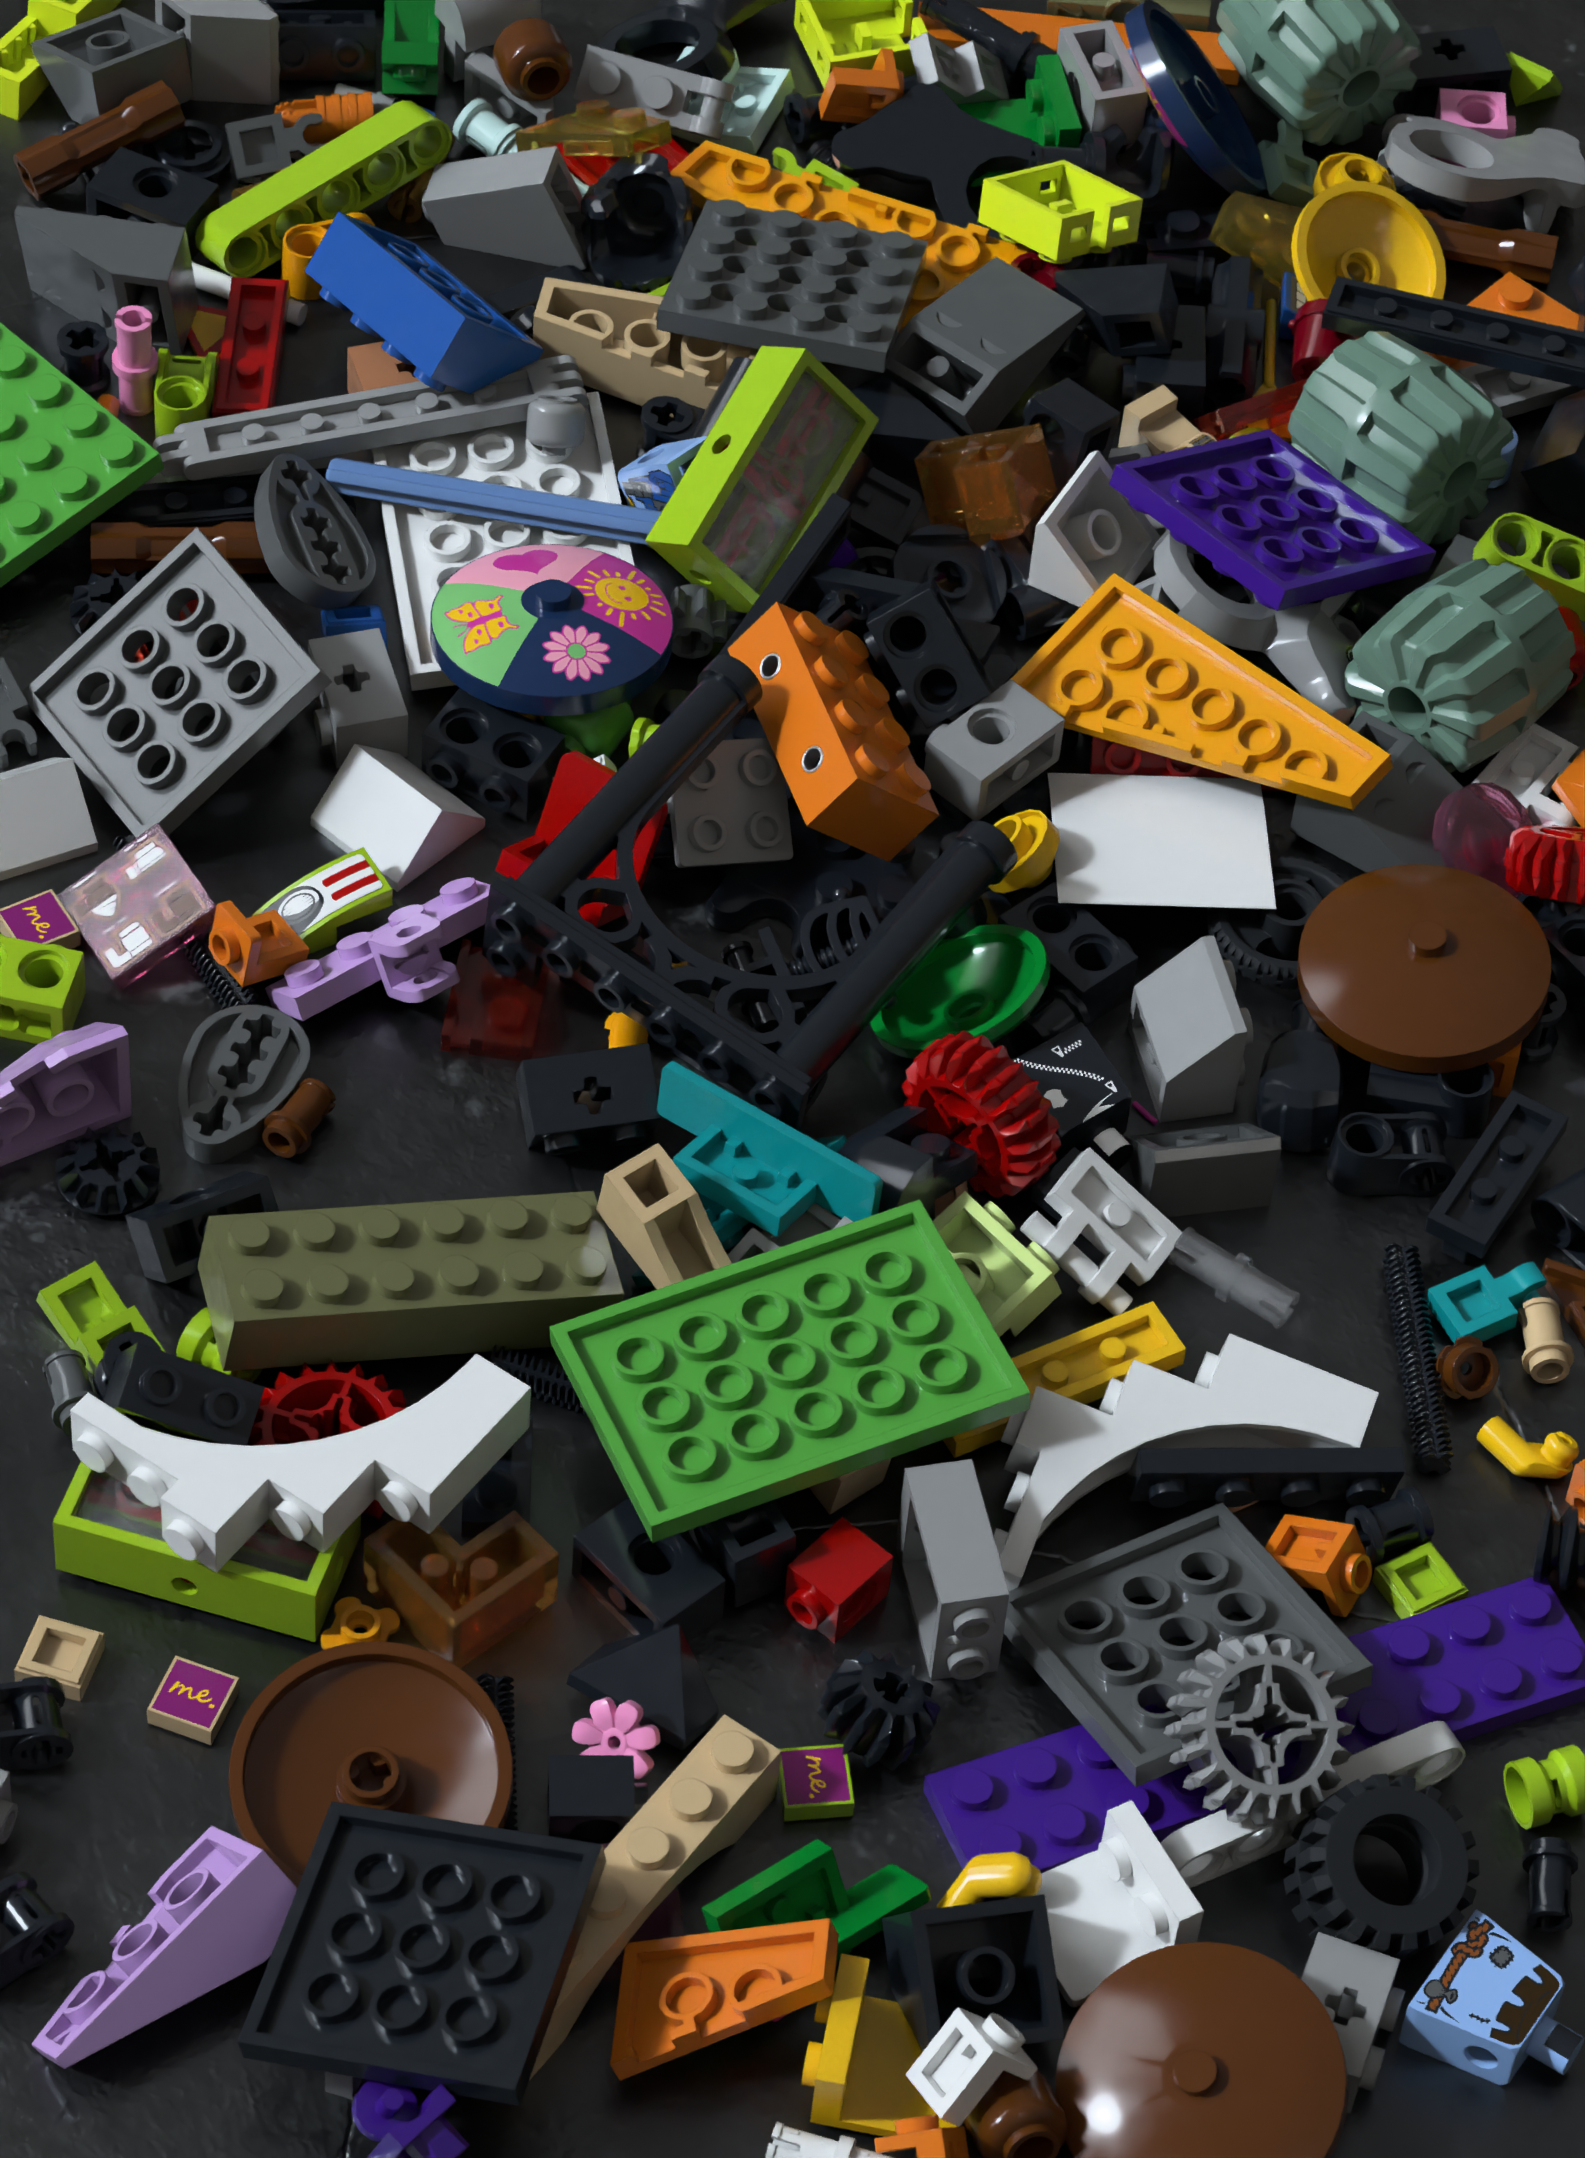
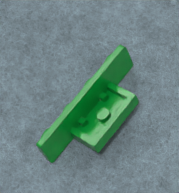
M816 1839L702 1907V1912L709 1933L830 1918L839 1934L837 1961L840 1960L841 1953L848 1955L855 1946L882 1931V1918L914 1911L929 1902L932 1897L926 1883L895 1864L883 1867L845 1890L833 1848Z

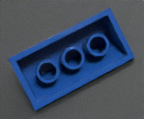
M339 211L304 270L322 286L319 295L323 299L342 310H351L353 315L350 321L355 326L374 337L385 339L381 348L401 362L409 365L413 363L417 367L413 375L437 391L444 392L448 385L471 394L539 360L544 351L540 345L418 244Z

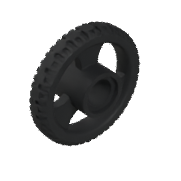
M1270 856L1276 909H1258L1257 919L1250 922H1236L1229 919L1231 908L1208 907L1207 929L1209 936H1215L1222 959L1231 960L1237 973H1242L1243 977L1250 978L1253 982L1259 981L1264 986L1270 985L1272 988L1278 986L1285 990L1286 988L1296 990L1299 988L1297 978L1298 951L1304 926L1313 910L1322 901L1321 896L1325 898L1330 892L1347 882V880L1342 878L1339 873H1333L1331 868H1325L1320 863L1315 864L1312 860L1306 861L1300 857L1299 859H1294L1293 856H1289V858Z

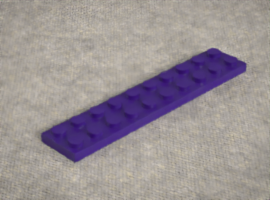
M1533 1577L1520 1580L1347 1637L1373 1665L1372 1685L1345 1696L1349 1698L1346 1705L1335 1711L1337 1720L1346 1721L1355 1726L1350 1735L1338 1738L1337 1743L1345 1747L1353 1755L1433 1721H1444L1458 1741L1462 1742L1584 1701L1585 1643L1546 1577L1541 1583L1534 1582ZM1154 1704L1143 1708L1148 1712L1156 1714L1171 1711L1170 1709L1159 1708ZM1082 1724L926 1775L923 1788L962 1870L973 1857L980 1854L1017 1852L1028 1857L1031 1864L1038 1867L1042 1874L1080 1856L1097 1851L1099 1843L1102 1841L1107 1810L1130 1800L1134 1802L1160 1843L1171 1833L1183 1826L1226 1809V1803L1214 1810L1202 1808L1207 1790L1204 1785L1193 1790L1183 1788L1186 1777L1192 1773L1189 1765L1135 1787ZM1264 1731V1732H1262V1733H1260V1734H1258V1735H1261V1734L1264 1733V1735H1263V1737H1262V1739H1261V1741H1263V1740H1265L1266 1738H1268V1737H1270V1736H1273V1735H1275V1734H1278V1733H1280V1732H1265V1731ZM1302 1741L1290 1743L1285 1748L1284 1766L1278 1768L1279 1784L1283 1783L1295 1768L1299 1759ZM1226 1748L1223 1749L1225 1756L1238 1770L1233 1754ZM997 1897L985 1898V1900H984L983 1902L988 1901V1900H991V1899H994V1898H997Z

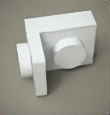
M957 2007L905 2075L940 2119L960 2127L1003 2070L1029 2081L1038 2068L1021 2048L1025 2042L1024 2036L1009 2021L994 2013H991L985 2019Z

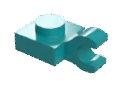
M1533 1261L1521 1264L1495 1279L1485 1265H1482L1429 1288L1426 1299L1428 1303L1426 1305L1454 1344L1456 1339L1462 1336H1473L1483 1342L1515 1328L1518 1308L1523 1309L1522 1304L1527 1300L1541 1297L1536 1289L1545 1286L1547 1279Z

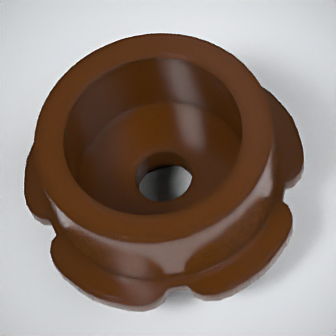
M1473 1336L1459 1337L1453 1346L1444 1347L1437 1358L1436 1370L1441 1375V1382L1439 1383L1442 1386L1441 1390L1453 1399H1458L1461 1396L1468 1400L1482 1397L1493 1389L1498 1380V1360L1491 1349L1482 1346L1483 1343L1479 1338ZM1468 1362V1371L1462 1374L1461 1366L1463 1363Z

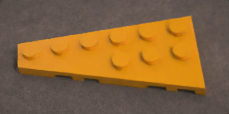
M707 140L670 172L671 176L680 177L683 180L684 186L690 190L692 203L703 209L706 200H734L748 208L770 212L787 210L797 213L801 218L823 222L846 221L860 229L881 233L899 231L910 235L913 239L928 241L926 262L900 332L913 316L993 258L998 257L1011 265V262L1016 257L1025 253L1036 252L1023 244H1013L990 237L989 228L969 223L966 229L936 220L934 211L851 186L849 192L824 185L822 176L803 171L800 177L771 168L768 159Z
M1115 573L1088 598L1011 678V680L1065 719L1064 728L1351 810H1354L1393 768L1391 754Z

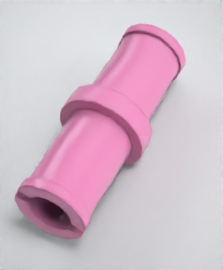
M129 305L117 311L115 318L117 347L112 353V369L119 378V408L122 412L131 416H143L154 409L153 375L158 370V353L152 346V314L146 308L137 305Z

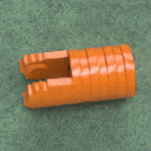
M371 91L358 94L315 95V99L281 102L280 105H276L274 114L281 112L284 128L294 127L297 120L306 114H321L322 124L309 126L303 132L304 140L307 143H319V145L329 143L374 116Z

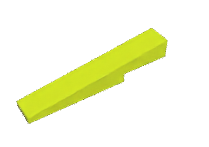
M28 0L27 16L0 39V114L19 121L50 84L32 52V42L110 13L121 0Z

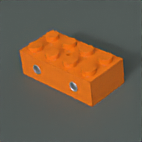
M776 601L727 649L730 656L740 660L753 671L762 686V698L753 708L806 826L889 862L939 816V812L929 793L931 783L926 774L916 765L908 748L910 738L903 727L895 721L887 704L890 700L889 693L884 685L875 678L867 661L869 651L857 635L849 630L840 632L823 624L818 617L809 611H802L800 613ZM820 757V761H819L818 765L816 766V762H817L818 758Z

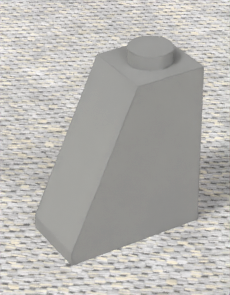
M557 146L437 164L435 166L427 189L422 195V208L426 219L433 223L444 245L557 267L574 265L581 270L586 269L589 261L587 260L585 241L581 228L582 223L586 219L581 214V199L583 197Z

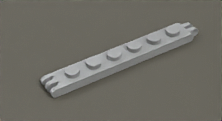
M562 355L539 359L471 394L448 385L444 392H440L421 381L183 423L175 428L173 434L157 437L153 442V448L160 453L164 470L160 472L161 475L171 477L184 474L187 479L195 481L268 468L275 457L283 453L297 455L306 461L527 421L528 405L541 395L573 397L584 408L587 407L589 400L583 388L584 384L578 372L576 359L571 355Z

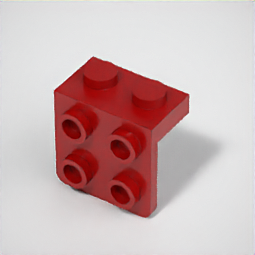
M571 751L564 754L559 761L535 835L502 849L495 871L507 878L511 876L516 880L616 772L579 751ZM666 803L641 830L633 848V865L640 890L642 889L668 814ZM615 849L587 879L594 877L615 879ZM600 902L585 904L578 910L580 916L585 921L592 923L596 928L625 915L623 907Z

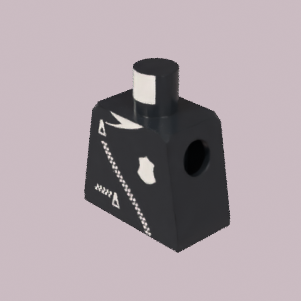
M1082 1022L1013 1059L1015 1063L1023 1062L1024 1071L1030 1079L1039 1081L1037 1089L1043 1097L1051 1101L1052 1105L1048 1112L1058 1120L1060 1125L1055 1133L1059 1136L1061 1146L1055 1152L1057 1160L1049 1167L1050 1169L1073 1147H1076L1081 1152L1090 1147L1115 1171L1128 1162L1133 1154V1146L1122 1135L1127 1130L1132 1100L1130 1090Z

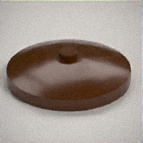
M1426 864L1397 865L1359 875L1337 887L1317 905L1308 918L1301 934L1297 978L1303 1002L1311 1017L1327 1036L1350 1053L1366 1061L1394 1070L1429 1074L1449 1073L1470 1069L1493 1061L1512 1050L1529 1035L1543 1014L1547 1002L1551 979V955L1545 934L1532 913L1517 898L1497 884L1481 876L1451 867Z
M364 1641L343 1644L312 1654L290 1666L263 1689L244 1715L237 1730L231 1749L228 1784L232 1811L242 1840L263 1849L298 1888L332 1801L503 1829L512 1800L513 1764L510 1742L498 1710L479 1684L465 1671L435 1653L418 1647L394 1642Z
M1214 1942L1184 1943L1151 1951L1130 1961L1107 1977L1088 1996L1072 2020L1062 2043L1055 2080L1056 2097L1064 2109L1068 2122L1065 2139L1074 2158H1331L1343 2132L1349 2099L1348 2071L1338 2033L1328 2012L1308 1985L1282 1964L1261 1953L1240 1946Z

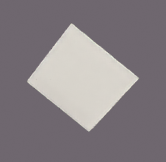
M1047 773L1052 823L1059 830L1060 843L1055 854L1058 903L1276 909L1265 809L1260 783L1242 778Z

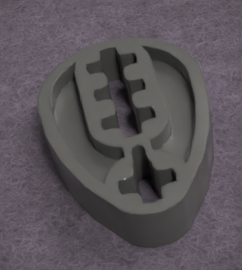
M283 453L276 456L260 476L254 497V519L257 537L265 562L280 585L299 600L311 606L327 610L350 606L370 584L375 575L376 561L372 547L361 525L347 504L325 478L307 461L297 455Z
M238 1005L212 1014L196 1028L184 1053L178 1079L179 1126L185 1150L194 1160L205 1164H219L255 1146L263 1139L265 1118L271 1112L281 1110L296 1092L298 1085L304 1079L310 1078L309 1040L303 1028L292 1017L267 1006ZM263 1034L272 1036L265 1037L260 1043V1060L250 1062L247 1071L248 1083H240L236 1089L227 1088V1086L233 1087L239 1080V1063L245 1064L249 1061L251 1057V1040L258 1041ZM223 1116V1130H215L211 1136L202 1134L209 1133L216 1126L220 1117Z

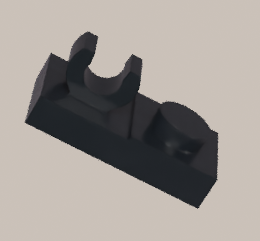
M530 1415L529 1428L463 1498L461 1537L529 1539L533 1415Z

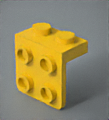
M841 1953L836 1981H834L833 1996L818 2001L814 2022L827 2024L823 2043L809 2041L801 2085L814 2087L810 2122L883 2137L896 2135L895 2120L936 2114L905 2075L923 2051L898 2002L865 1996L870 1959ZM939 2118L940 2128L958 2127Z

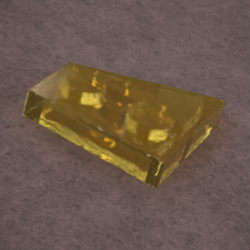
M606 100L580 102L576 105L575 112L515 132L517 152L546 148L563 142L564 156L603 155L631 157L672 142L670 120L648 116L643 108L609 107V102Z
M1234 191L1223 203L1208 239L1232 256L1250 257L1258 268L1264 270L1263 277L1281 289L1284 271L1295 274L1291 250L1292 235L1296 221L1303 208Z

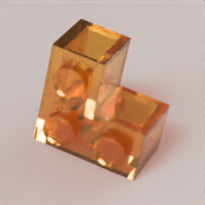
M1041 423L931 441L914 459L931 525L951 523L953 526L968 529L969 536L990 533L991 539L1003 540L1022 534L1029 522L1041 512V508L1057 491Z
M515 1510L463 1546L454 1540L439 1524L428 1534L409 1521L402 1522L395 1518L364 1539V1587L385 1608L393 1609L398 1614L400 1623L429 1652L435 1653L459 1668H462L557 1600L559 1553Z

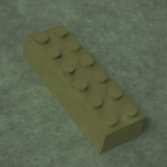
M594 1191L209 1216L199 1257L198 1270L223 1371L303 1366L304 1362L307 1365L329 1364L331 1359L334 1363L490 1352L496 1344V1351H500L502 1346H505L504 1350H509L510 1348L517 1350L552 1347L549 1326L622 1302L624 1297L623 1287L603 1220L596 1211L597 1200Z

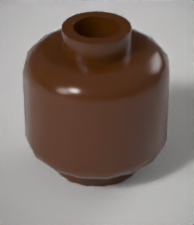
M525 18L515 21L506 27L496 39L493 49L494 63L505 86L513 96L523 101L539 102L550 99L561 92L570 81L573 71L571 53L553 24L540 18Z
M1003 2070L963 2122L981 2158H1055L1065 2141L1068 2130L1064 2109L1047 2079L1038 2071L1028 2081Z

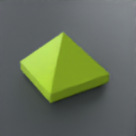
M1512 52L1505 53L1512 67L1509 85L1515 107L1560 95L1563 89L1562 83L1553 71Z

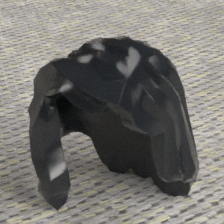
M633 152L621 157L600 177L597 183L588 188L581 199V214L586 218L581 228L585 241L587 260L592 267L594 275L598 278V281L603 282L604 287L624 289L626 291H636L639 289L644 292L647 289L655 290L671 282L691 237L694 208L690 190L684 186L683 180L680 177L671 176L668 168V159L660 154Z

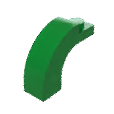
M385 0L384 40L382 41V94L438 96L440 20L435 15V0Z

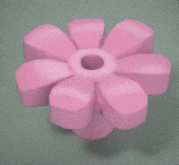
M610 1697L593 1702L590 1706L592 1719L581 1718L574 1723L572 1729V1738L575 1742L589 1745L579 1755H634V1779H641L646 1776L654 1767V1762L644 1750L652 1749L660 1743L658 1727L653 1724L639 1725L643 1717V1708L632 1700H627L620 1704L618 1708Z

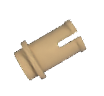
M1547 1297L1532 1298L1522 1304L1523 1309L1518 1308L1517 1310L1518 1321L1521 1323L1526 1347L1522 1355L1523 1369L1539 1383H1555L1561 1381L1569 1374L1570 1367L1574 1362L1573 1349L1568 1343L1564 1342L1559 1317L1560 1309L1557 1302Z

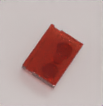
M1309 378L1218 409L1189 422L1201 433H1208L1215 437L1217 441L1228 439L1239 430L1248 428V425L1264 419L1267 421L1269 430L1289 423L1291 412L1295 409L1304 389L1303 386Z
M462 939L456 965L460 981L451 988L441 1033V1051L450 1052L451 1046L468 1048L469 1055L518 1062L533 1059L551 969L543 960L540 981L531 989L515 977L509 978L497 972L487 958L482 956V948L473 947L472 940Z

